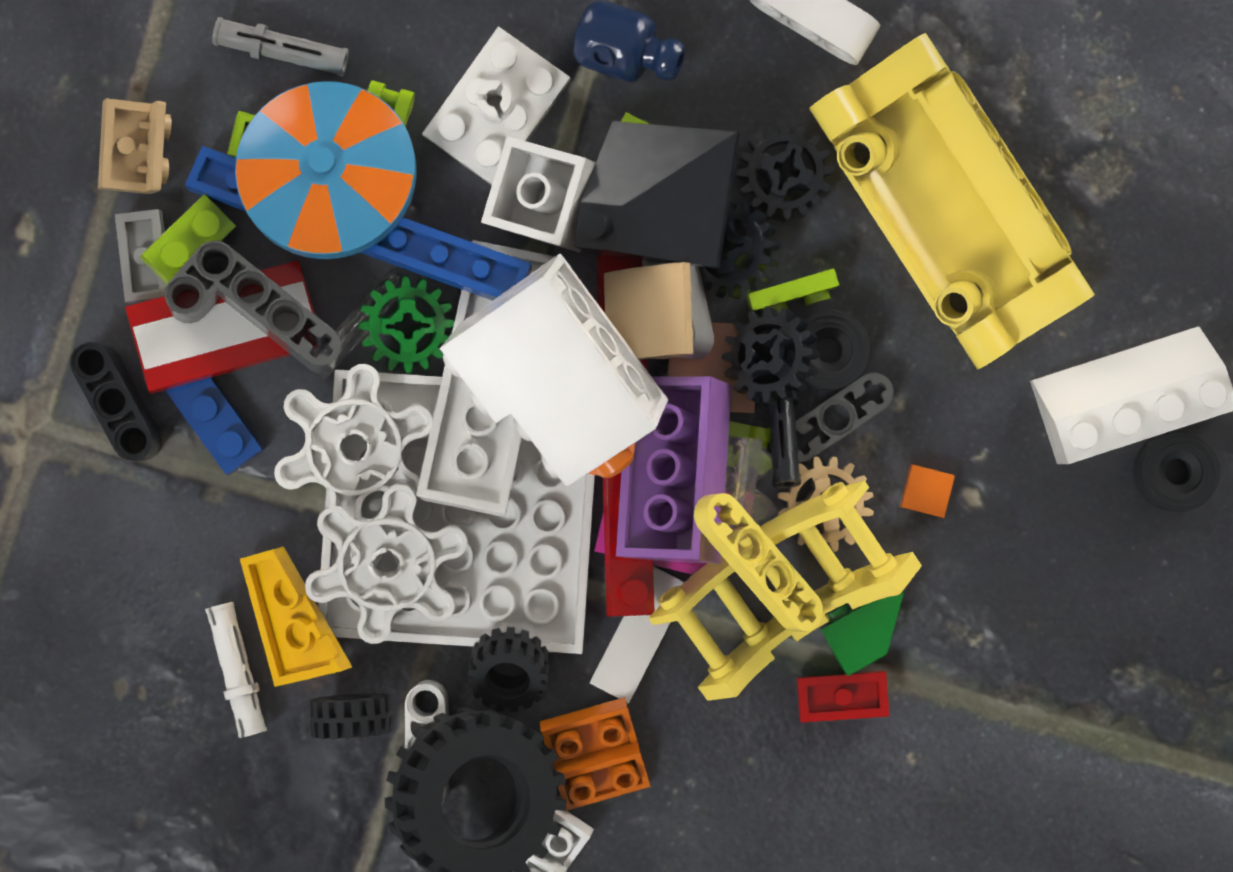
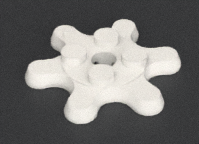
M358 364L351 368L346 377L347 386L345 394L335 403H323L316 399L311 392L302 389L292 391L287 395L284 401L285 414L290 420L298 423L303 428L306 441L299 453L281 459L275 466L274 471L276 481L285 489H298L310 482L323 485L329 491L331 497L330 506H340L358 520H361L362 503L366 496L372 492H385L389 486L405 484L412 488L416 495L420 477L405 467L402 453L404 447L410 441L423 438L429 434L433 421L430 411L419 405L409 406L397 413L385 410L379 404L377 398L380 376L374 367L367 364ZM357 434L366 440L367 451L360 460L354 461L345 456L342 447L347 437Z
M394 484L385 490L382 497L381 511L372 519H355L346 509L340 506L326 507L318 516V529L323 536L335 543L338 549V557L331 567L316 570L308 576L305 583L306 594L310 599L318 603H326L338 597H349L355 600L361 611L357 623V632L361 639L370 644L380 643L389 636L392 617L403 608H415L422 612L427 619L435 622L448 619L454 612V599L449 592L443 590L437 584L435 571L442 562L463 555L468 546L467 535L461 528L456 526H445L433 532L423 531L418 528L413 520L416 495L414 490L405 484ZM391 551L400 561L398 567L391 572L379 571L374 566L373 560L378 555Z

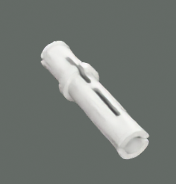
M234 602L207 608L205 611L212 629L227 689L223 693L225 700H230L238 737H247L267 731L257 692L260 691L258 682L254 683L244 642L236 618Z

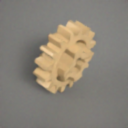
M813 457L811 462L812 468L809 470L799 463L801 485L790 488L788 492L777 493V498L786 501V507L778 510L777 515L779 516L810 499L820 496V493L831 486L828 474L840 478L847 485L866 481L867 478L865 475L853 478L851 476L854 469L852 463H847L842 469H839L837 457H830L827 466H822L819 457ZM811 478L812 489L805 500L796 502L801 486ZM865 492L854 506L861 517L873 516L874 511L864 507V501L874 497L873 492ZM840 518L819 524L820 530H822L821 535L833 552L838 551V540L843 539L849 545L855 543L846 526L839 530ZM798 535L796 543L802 546L805 542Z

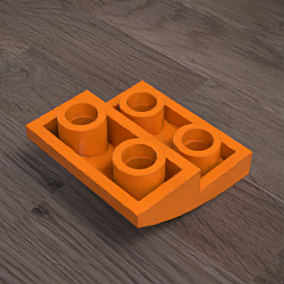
M625 697L539 721L546 747L554 750L559 758L553 763L554 769L565 776L566 784L558 786L561 798L567 800V811L651 787Z

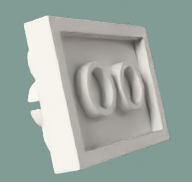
M498 26L422 135L492 185L506 136L528 141L567 87L571 78Z

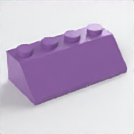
M711 376L652 377L668 398V402L657 428L636 441L634 460L621 471L616 556L670 562L721 564V554L697 527L694 519V510L698 500L703 496L725 493L732 385ZM715 506L714 509L717 515L714 521L715 523H720L722 521L718 514L721 508L720 506Z

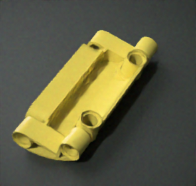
M926 33L898 49L849 85L835 89L809 108L830 142L834 145L837 151L839 166L859 194L935 312L937 318L942 323L950 326L977 370L996 360L1012 349L1017 343L1067 314L1095 295L1070 257L1072 254L1071 247L1052 215L965 81L958 73L949 70ZM858 142L865 144L870 151V160L867 165L859 163L855 158L854 148ZM951 293L961 294L966 299V313H959L951 307L949 302Z

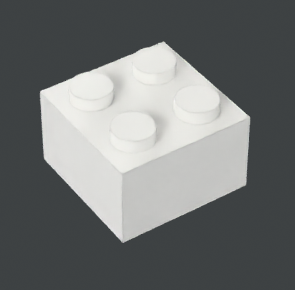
M506 136L481 223L580 253L581 249L573 247L580 201L596 162Z

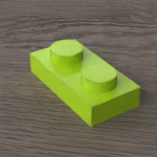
M204 194L139 257L168 285L169 281L200 246L209 241H222L236 225Z
M833 268L749 293L746 296L750 311H761L763 316L765 306H770L776 309L779 314L782 308L788 310L787 303L804 299L805 306L831 299L829 291L836 289L839 286V282Z

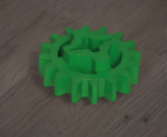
M402 275L400 286L396 287L389 279H385L386 291L381 294L377 290L371 289L369 292L375 302L373 305L361 304L360 309L369 315L368 320L358 322L359 329L369 330V335L365 336L361 342L364 347L375 344L376 348L371 355L372 359L377 361L385 355L388 357L387 368L389 370H393L398 362H402L405 372L411 373L413 362L416 361L424 369L429 368L427 359L429 355L432 354L439 359L443 357L438 346L440 343H445L450 337L444 333L445 328L453 327L455 322L454 319L444 317V313L452 308L449 301L438 303L437 299L442 291L436 287L430 292H426L427 281L423 278H420L415 286H411L409 277ZM414 295L427 301L432 307L434 314H422L415 307ZM396 297L397 305L387 315L378 316L382 307L389 300ZM404 313H409L414 321L422 323L410 327V334L404 335L399 327L392 325L395 322L402 321ZM426 333H434L431 340L423 348L417 350L416 343ZM378 334H391L398 341L399 352L388 348L381 341Z

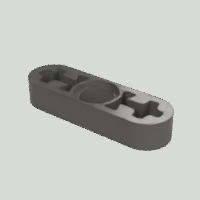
M880 373L865 374L795 421L796 432L799 435L813 429L807 421L814 417L818 429L828 437V440L821 443L819 435L806 443L809 451L803 454L798 450V461L805 462L812 459L886 409L892 402L894 395L890 380ZM866 381L872 386L882 385L883 391L879 394L881 402L877 405L871 400L859 406L858 408L864 412V415L858 419L854 406L844 398V395L851 392L852 399L856 400L866 392L863 385ZM831 405H840L848 413V423L839 431L829 429L824 423V412ZM783 430V431H782V439H783V452H784V456H785V443H784V430Z

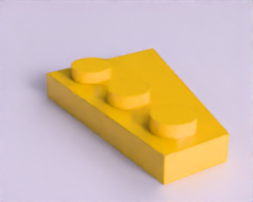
M284 546L240 558L275 687L352 668L351 663L316 602L306 594L305 583Z

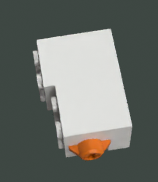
M561 253L461 322L440 348L443 352L444 363L454 376L461 377L471 389V397L477 408L482 413L489 414L496 423L512 414L514 426L518 433L526 441L533 442L542 454L541 460L546 470L553 477H559L566 487L586 474L611 478L628 467L634 460L636 441L657 428L668 402V398Z

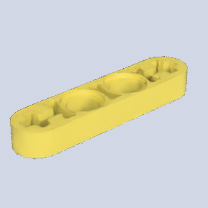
M725 493L709 494L699 499L694 510V519L697 527L778 622L787 630L808 632L819 626L823 618V605L820 598L734 497ZM715 506H720L721 508L718 514L722 521L720 523H715L714 521L717 515L714 509ZM729 525H736L732 529L729 527ZM744 534L751 539L753 545L752 554L747 560L741 557L738 550L739 540ZM771 567L777 569L780 575V585L774 592L766 584V574ZM795 603H802V604H803V606L801 607V610L799 609V607H798ZM800 612L804 616L803 619L797 618Z

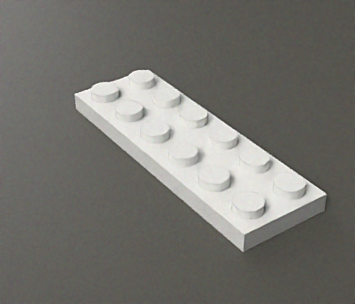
M476 240L472 241L478 245L531 263V273L555 257ZM462 290L452 333L461 322L492 300ZM446 365L444 367L416 498L418 500L506 517L522 437L514 426L512 414L496 423L489 414L482 413L473 402L471 389L461 377L454 376Z

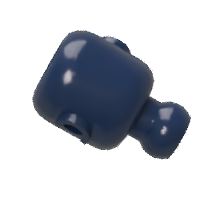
M606 0L594 1L586 8L578 24L573 43L575 60L581 66L628 83L636 82L643 75L646 68L652 70L660 79H675L681 70L686 53V47L679 40L673 38L660 40L656 38V25L650 16Z

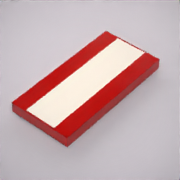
M299 260L260 270L314 314ZM251 284L241 290L239 297L247 303L257 302L264 294V290L258 285ZM192 290L182 291L177 296L175 304L180 308H191L198 302L199 294ZM164 296L125 306L150 394L291 356L290 353L221 298L204 318L191 324L182 323L175 319L167 306ZM285 312L276 317L274 325L281 331H290L297 326L299 318L292 313ZM308 327L304 338L312 344L313 349L323 347L310 339L309 329L311 327Z

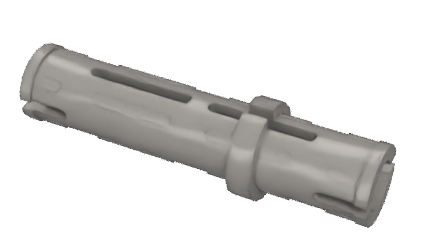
M218 17L212 35L213 45H221L249 52L251 58L261 60L262 56L299 66L338 74L341 77L345 73L348 62L349 50L347 48L342 49L270 31L267 25L260 23L253 27Z

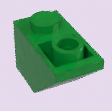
M903 591L899 595L876 600L855 609L849 608L847 604H844L828 612L830 616L829 622L818 629L840 668L847 676L887 655L902 602Z

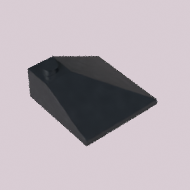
M612 121L580 201L573 247L595 255L664 263L686 262L690 263V266L719 269L740 133L736 131Z

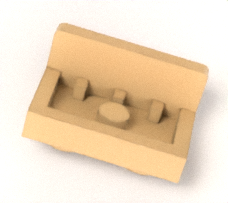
M109 98L103 100L98 189L153 194L161 190V184L165 185L167 183L169 160L168 158H163L164 140L168 141L171 134L172 119L170 114H165L166 102L155 101L149 104Z

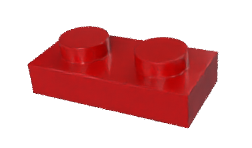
M884 670L855 672L849 676L845 673L796 676L799 721L801 723L890 716L887 674Z

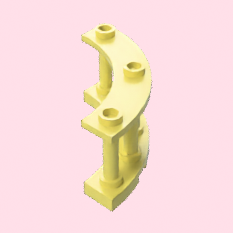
M865 480L845 485L843 482L836 483L827 488L822 495L810 499L759 526L774 545L798 533L829 577L828 584L814 591L823 605V618L815 629L829 622L830 616L828 612L846 603H849L851 608L855 609L876 600L901 594L922 566L913 552L893 556L891 553L886 554L855 509L856 503L869 489ZM840 518L871 564L853 572L849 568L844 569L815 525ZM746 534L740 538L738 543L739 553L745 560L751 556L753 550L752 541ZM722 555L721 564L707 563L681 586H675L666 591L659 598L660 606L648 618L653 625L678 621L710 665L708 668L710 674L698 686L707 701L737 697L747 684L775 659L770 651L790 636L798 641L814 631L800 632L787 630L775 617L766 624L765 622H759L728 579V576L735 571ZM771 567L766 575L777 590L780 585V575L777 569ZM713 589L745 632L743 635L744 641L729 655L722 653L692 611V608ZM795 603V604L799 607V609L801 610V607L803 606V604H802V603ZM801 612L797 616L798 619H803L804 617Z

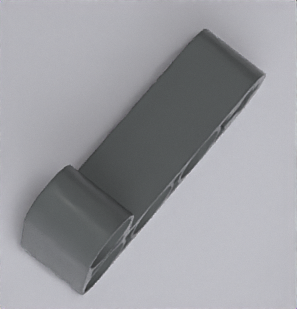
M209 241L200 246L165 288L164 297L167 306L175 319L182 323L191 324L200 321L221 298L313 372L323 374L331 372L338 367L341 361L342 346L338 334L229 245L221 241ZM213 257H223L229 262L227 269L217 275L206 272L205 265ZM251 284L258 285L264 290V294L257 302L247 303L239 297L241 290ZM192 290L197 292L199 300L193 307L185 309L176 306V298L182 291ZM285 312L292 313L299 318V322L294 329L281 331L274 325L277 316ZM308 327H311L309 329V336L313 342L319 346H323L326 342L329 343L330 356L327 357L321 353L317 358L313 357V346L304 338Z

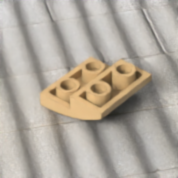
M690 263L650 265L604 273L605 314L639 360L649 358L668 359L693 354Z

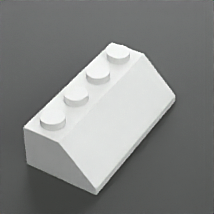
M1200 327L1176 333L1030 381L1057 464H1071L1233 411V387L1226 366Z

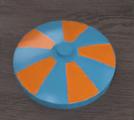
M325 81L308 83L289 89L262 107L253 117L241 138L235 163L238 194L255 226L265 237L284 250L315 259H335L351 256L383 240L405 215L414 194L417 174L416 157L411 139L396 112L378 96L365 89L347 83Z

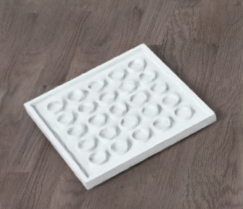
M335 370L332 403L340 400L345 394L347 386L346 377L349 370ZM378 373L380 385L377 398L379 404L385 410L397 413L409 406L419 405L428 409L432 417H434L442 377ZM430 432L423 438L410 441L404 447L402 453L405 467L419 477ZM357 434L350 435L343 442V453L350 460H360L367 451L366 440ZM522 438L506 517L419 500L413 511V520L418 528L423 531L433 532L445 526H456L461 528L467 535L468 546L463 555L442 562L435 571L437 584L443 590L449 592L454 599V612L448 619L435 622L427 619L422 612L415 608H403L392 617L391 631L384 641L473 647L475 642L479 643L480 637L486 633L491 637L493 629L500 628L501 632L504 633L507 627H515V633L520 634L522 629L529 631L530 639L537 636L541 640V647L546 646L548 652L582 654L595 475L586 474L566 487L559 477H553L546 470L541 460L542 454L533 442ZM327 489L325 508L330 506L331 499ZM372 492L366 496L362 503L361 520L372 519L379 514L382 508L384 492ZM323 536L321 570L331 567L338 557V549L335 543ZM391 551L382 553L373 560L374 566L382 572L395 570L400 562L398 557L392 554ZM338 597L326 603H318V607L335 637L361 639L357 632V623L361 611L355 600L349 597Z

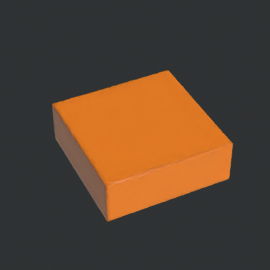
M910 464L899 507L944 518L955 475Z

